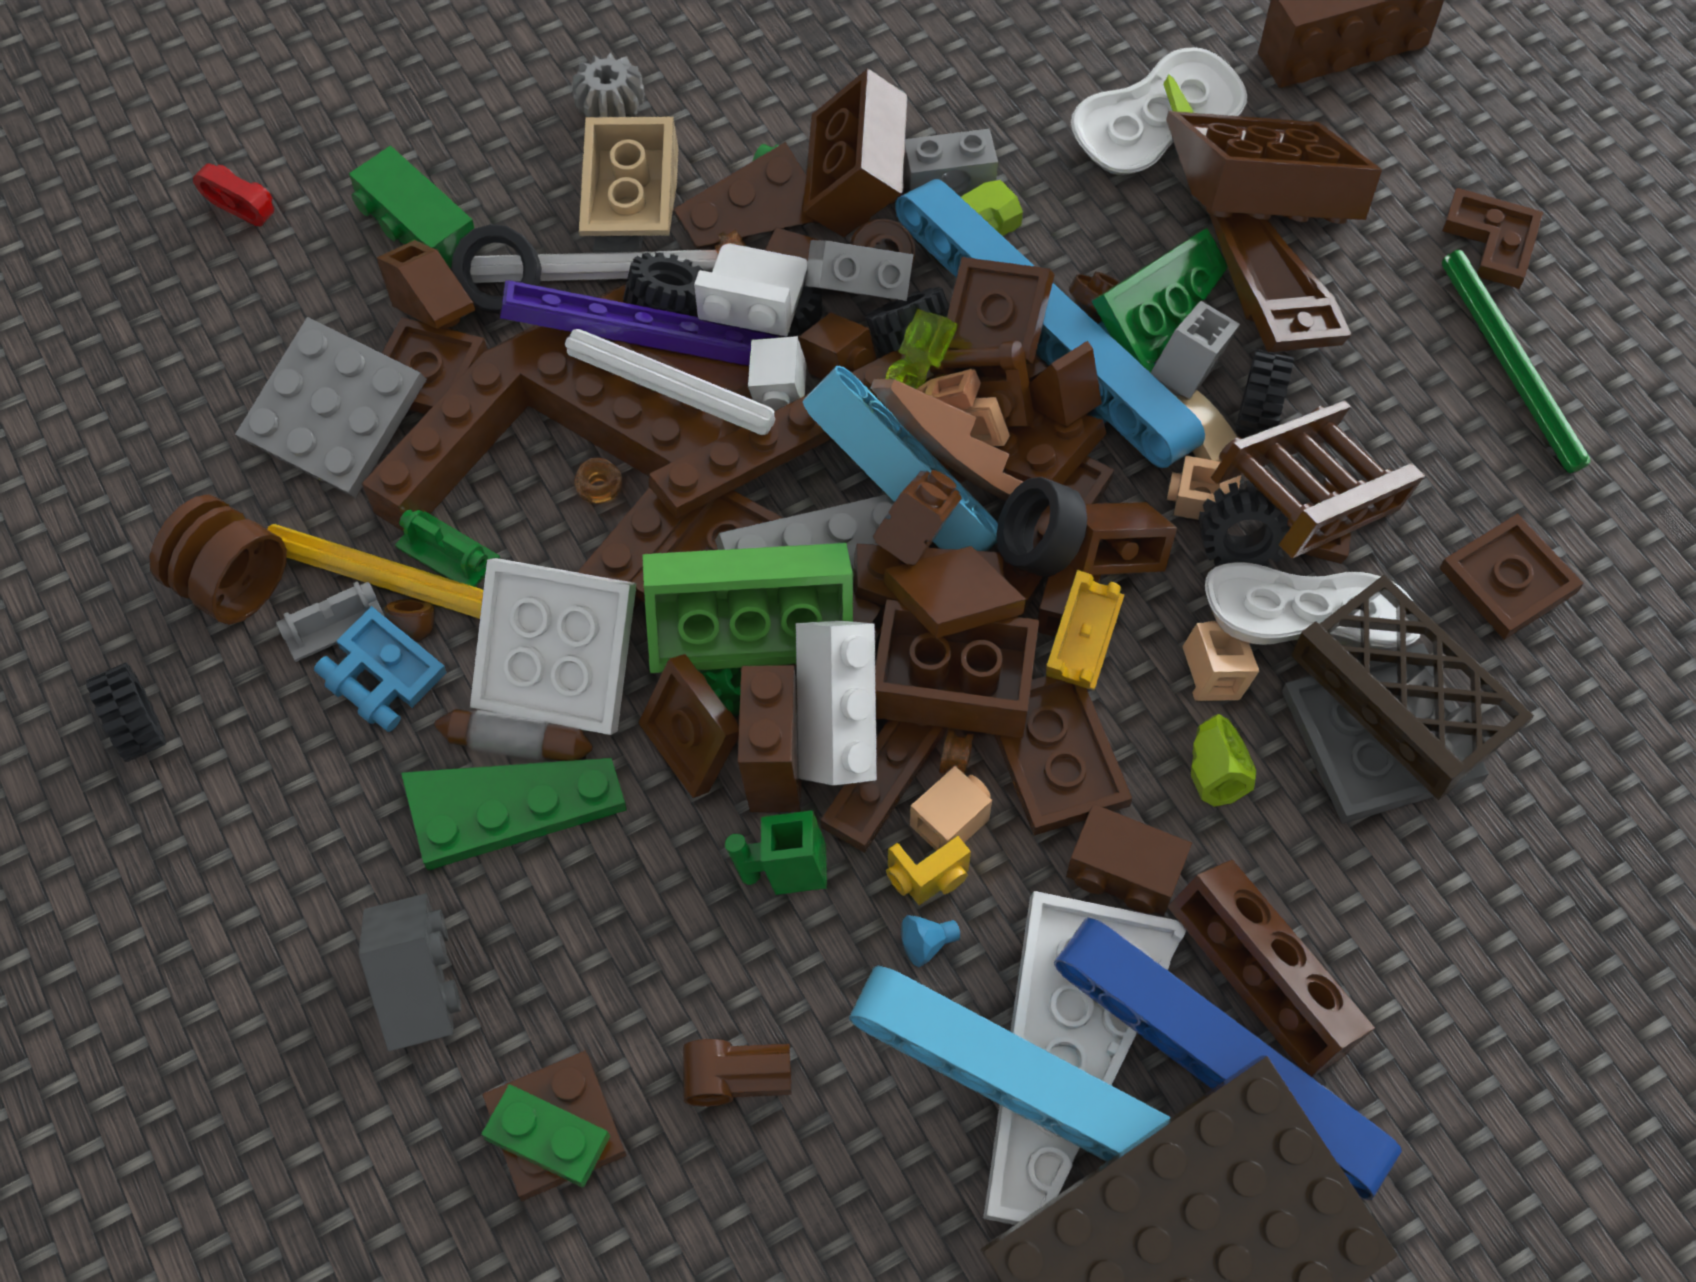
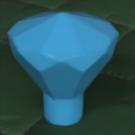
M907 915L901 923V938L904 951L913 965L921 967L928 963L944 944L959 941V926L954 920L938 924L921 917Z

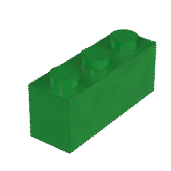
M391 145L349 173L355 191L351 194L355 205L365 216L370 214L374 216L389 239L392 241L398 239L404 245L416 240L432 247L440 253L448 267L452 268L453 253L460 240L475 229L471 217Z

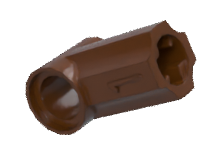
M700 1039L690 1041L683 1046V1101L686 1104L711 1107L728 1104L733 1101V1097L792 1095L790 1044L732 1046L730 1042L725 1040Z

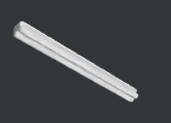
M686 250L538 254L542 267L541 281L627 279L631 262H633L636 256L642 258V254L650 253L655 257V252L663 253L666 258H670L671 254L677 255L678 260L682 262L688 259L693 262L692 267L699 265L704 269L703 271L712 273L719 251ZM519 255L474 256L471 261L470 273L473 283L505 282L508 280L520 282L523 277V264Z

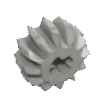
M611 52L606 59H599L593 55L591 64L579 63L578 74L573 75L572 90L575 106L578 108L579 113H584L587 118L637 116L639 105L643 104L645 96L644 86L638 66H632L627 56L615 60Z

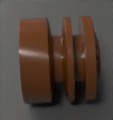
M207 494L196 496L180 505L164 522L154 539L150 552V572L156 581L165 587L171 588L177 595L190 599L198 609L218 622L230 625L250 617L271 597L281 580L286 566L287 548L282 538L259 523L246 519L243 513L231 508L229 504L221 499Z

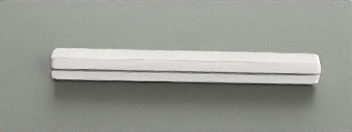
M581 329L572 330L570 336L566 338L565 346L567 347L568 355L757 434H768L775 423L776 418L774 417L773 408Z

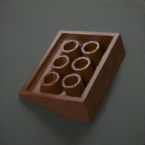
M1168 111L1166 121L1190 191L1206 207L1205 210L1208 213L1224 218L1231 217L1232 213H1246L1248 216L1262 220L1270 219L1271 215H1284L1291 220L1307 222L1310 217H1320L1337 224H1345L1347 219L1366 220L1382 169L1321 123Z

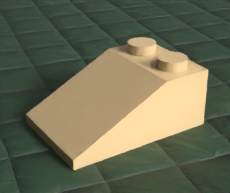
M589 117L585 119L579 220L580 236H659L670 234L678 169V142L673 117Z

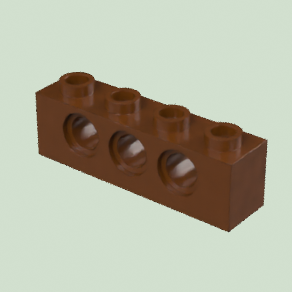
M1233 859L1196 875L1168 906L1169 910L1298 1067L1310 1077L1315 1076L1342 1059L1375 1029L1367 1017Z

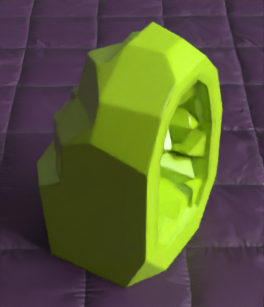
M1001 180L983 183L961 196L970 207L1002 236L1013 232L1022 225L1023 211L1019 200Z
M1217 714L1205 720L1197 728L1196 739L1193 743L1191 778L1201 800L1214 807L1231 804L1254 790L1256 768L1246 745L1229 719Z

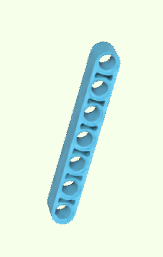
M876 966L873 968L849 1017V1020L865 1033L1105 1161H1109L1171 1118L909 977L886 967Z

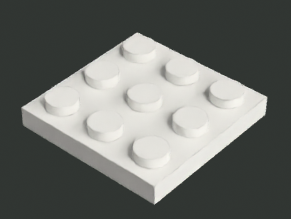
M498 558L487 559L470 707L608 735L618 732L637 583Z

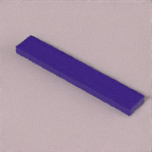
M510 280L505 281L500 314L502 319L570 332L574 329H581L601 338L750 366L751 340L778 338L776 334L701 320L694 316Z

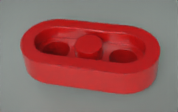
M205 164L193 176L195 187L209 202L255 226H263L274 214V206L271 203L273 198L267 189L256 182L249 183L235 176L232 171L223 165Z

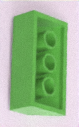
M847 543L643 554L650 673H662L670 658L686 654L697 670L796 664V623L824 621L853 622V573Z

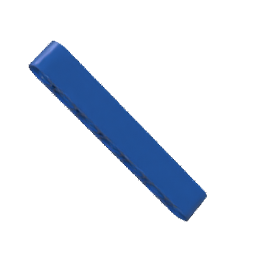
M1084 919L1054 960L1056 969L1065 979L1211 1089L1259 1056H1268L1360 1198L1366 1200L1374 1198L1402 1152L1399 1144L1391 1136L1113 929L1096 919Z

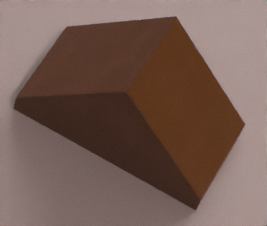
M1088 341L1051 363L1029 384L1033 409L1066 427L1102 404L1094 351Z

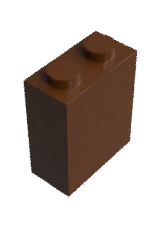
M794 665L741 666L738 765L750 812H801L802 779L798 778L797 681Z

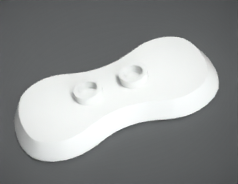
M1201 48L1178 49L1164 56L1140 82L1127 88L1100 92L1084 99L1072 114V131L1080 146L1102 169L1117 175L1136 173L1156 163L1174 142L1166 121L1168 111H1172L1163 85L1169 74L1175 79L1194 113L1239 116L1247 103V92L1242 80L1226 61L1211 51Z
M1235 562L1217 566L1209 571L1205 581V591L1213 615L1224 632L1241 641L1267 645L1298 640L1301 632L1315 621L1319 624L1381 576L1364 572H1344L1327 576H1300L1258 564ZM1394 583L1404 594H1406L1410 598L1407 592H1405L1399 585ZM1380 594L1369 603V617L1396 619V608ZM1360 610L1354 615L1360 616ZM1339 626L1330 633L1342 645L1361 647L1360 628ZM1369 629L1371 649L1397 651L1396 632ZM1406 633V647L1420 638L1421 634Z

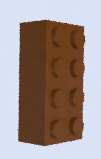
M1270 0L1258 54L1278 87L1281 88L1295 83H1304L1310 79L1330 73L1342 72L1348 68L1372 61H1380L1386 57L1403 52L1415 51L1429 45L1444 0Z

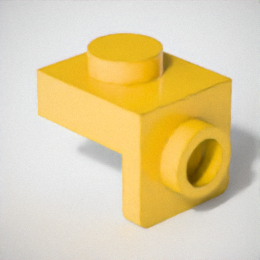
M957 836L915 865L903 848L896 843L888 849L889 868L886 869V874L892 885L901 895L905 896L909 893L916 903L921 905L939 891L943 894L952 892L966 880L971 851L960 837Z

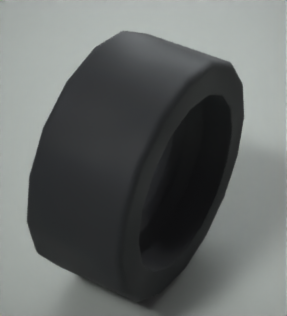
M489 224L473 229L460 240L453 253L451 271L475 306L488 313L501 314L503 295H487L480 291L473 283L470 271L471 261L476 252L483 246L492 243H502L514 248L521 257L523 264V277L520 283L540 286L542 267L537 251L522 234L508 226Z
M1043 477L1027 479L1017 486L1006 500L998 520L997 544L1004 561L1015 568L1039 576L1055 575L1065 569L1078 554L1086 532V506L1078 491ZM1050 505L1048 527L1042 540L1033 548L1035 526L1040 515Z

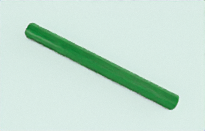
M1455 250L1450 255L1445 256L1441 262L1442 267L1563 467L1570 474L1587 467L1590 464L1589 455L1467 256L1461 250Z

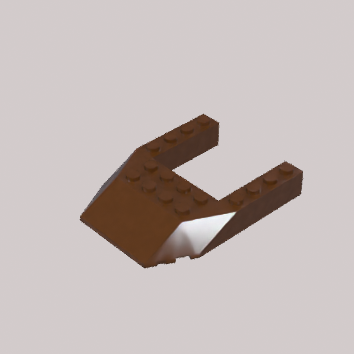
M626 284L596 297L627 303L623 298ZM534 325L483 352L362 482L374 514L404 532V528L399 525L403 513L407 510H412L413 512L421 510L431 514L528 406L647 476L742 427L570 356L565 346L566 338L571 334L570 331ZM602 338L753 400L748 388V365ZM649 487L577 573L631 582L643 568V554H655L689 513L675 519ZM635 597L633 612L642 602L637 597Z

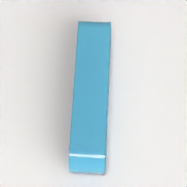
M836 366L803 400L808 414L894 502L920 471L931 472L936 470L954 481L957 486L955 490L960 492L959 495L962 499L933 541L940 549L958 550L972 546L976 551L988 552L997 543L998 522L849 370L842 366Z

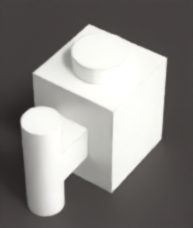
M797 336L751 340L748 388L753 401L773 408L775 411L805 396L807 363Z

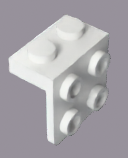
M734 244L723 245L720 248L712 273L701 270L698 272L694 284L698 319L787 337L805 283L808 262L801 257Z

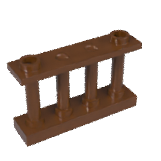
M1345 400L1326 408L1319 406L1310 414L1247 438L1241 439L1237 437L1233 439L1220 452L1219 459L1221 462L1211 476V479L1216 484H1220L1237 476L1244 475L1289 519L1287 526L1290 529L1279 543V546L1292 559L1400 510L1425 477L1412 463L1394 471L1390 468L1384 470L1338 427L1351 408ZM1327 442L1368 482L1366 483L1364 480L1357 481L1319 444ZM1299 452L1341 494L1336 491L1330 493L1292 454ZM1271 463L1314 505L1311 506L1309 503L1302 505L1263 466Z

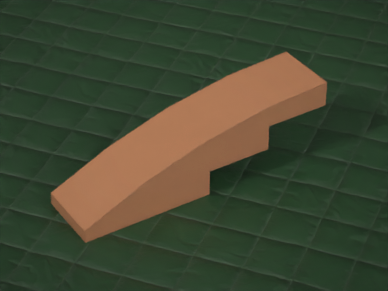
M895 379L873 380L871 389L898 422L937 459L972 484L1006 501L1014 489L1023 483V481L1003 473L1009 457L1008 453L970 436L977 417Z

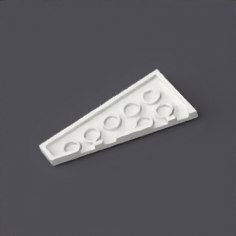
M1034 891L1029 900L1010 1032L1112 1085L1137 1032L1065 979L1056 969L1054 960L1084 919L1092 918L1113 929L1168 970L1179 942L1183 939L1187 930L1177 920ZM1000 1105L983 1219L1016 1225L1057 1197L1073 1166L1072 1163L1080 1147Z

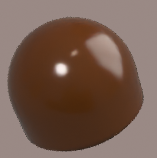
M419 599L396 600L385 606L384 617L415 642H419L426 638L433 629L434 606Z

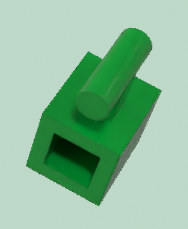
M813 810L761 817V842L747 844L744 836L741 834H732L725 840V848L741 881L746 885L756 883L760 879V872L765 871L775 895L827 889L826 842Z

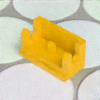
M1077 570L1046 666V676L1095 690L1125 594L1120 593L1121 587L1117 583L1110 582L1109 585L1099 584L1093 581L1094 578L1091 574Z

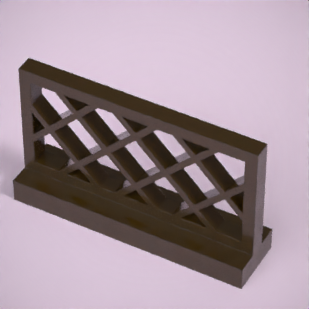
M1385 575L1373 582L1319 624L1315 621L1303 630L1292 653V657L1438 801L1449 793L1461 778L1530 723L1534 717L1518 699ZM1381 594L1396 608V619L1369 617V603ZM1360 610V616H1355L1354 614ZM1339 626L1360 628L1361 647L1342 646L1330 633ZM1369 629L1396 632L1397 651L1371 649ZM1406 633L1424 634L1433 643V655L1406 652ZM1370 661L1397 663V683L1378 681L1370 673ZM1406 664L1433 667L1434 687L1407 684ZM1443 668L1462 670L1470 678L1471 690L1444 688ZM1407 696L1434 699L1435 719L1416 718L1407 709ZM1444 700L1470 702L1472 723L1445 721ZM1481 704L1499 705L1513 720L1506 726L1482 724ZM1445 733L1472 735L1473 752L1461 761L1445 746ZM1482 736L1491 737L1483 744Z

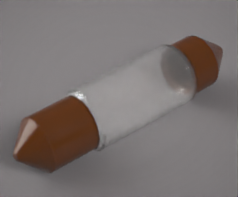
M454 709L434 722L435 728L450 744L468 746L471 750L540 761L543 759L556 761L580 760L593 750V745L581 729L550 724L546 720L483 710L473 712Z

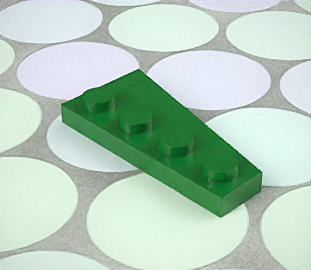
M1205 228L1092 300V303L1110 336L1151 373L1155 366V361L1161 356L1176 328L1200 301L1205 300L1228 266L1208 228Z
M612 758L401 773L423 863L427 871L627 811Z

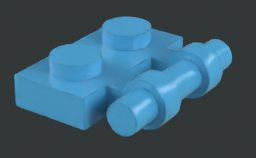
M372 606L336 640L339 648L348 656L339 665L328 656H325L314 667V671L325 680V687L337 697L344 695L358 707L357 712L369 724L376 722L387 732L392 731L401 720V717L389 708L390 703L397 696L413 708L447 673L445 666ZM364 669L381 682L372 692L356 680L357 676Z

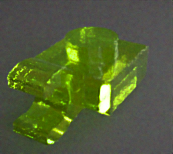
M917 309L912 322L906 329L905 338L898 351L905 357L894 362L889 367L885 379H895L903 383V379L907 375L906 385L917 389L925 384L930 366L940 367L958 324L946 317Z

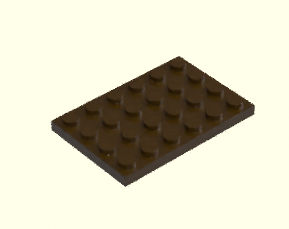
M1259 1056L980 1249L1000 1282H1363L1398 1256L1268 1056Z

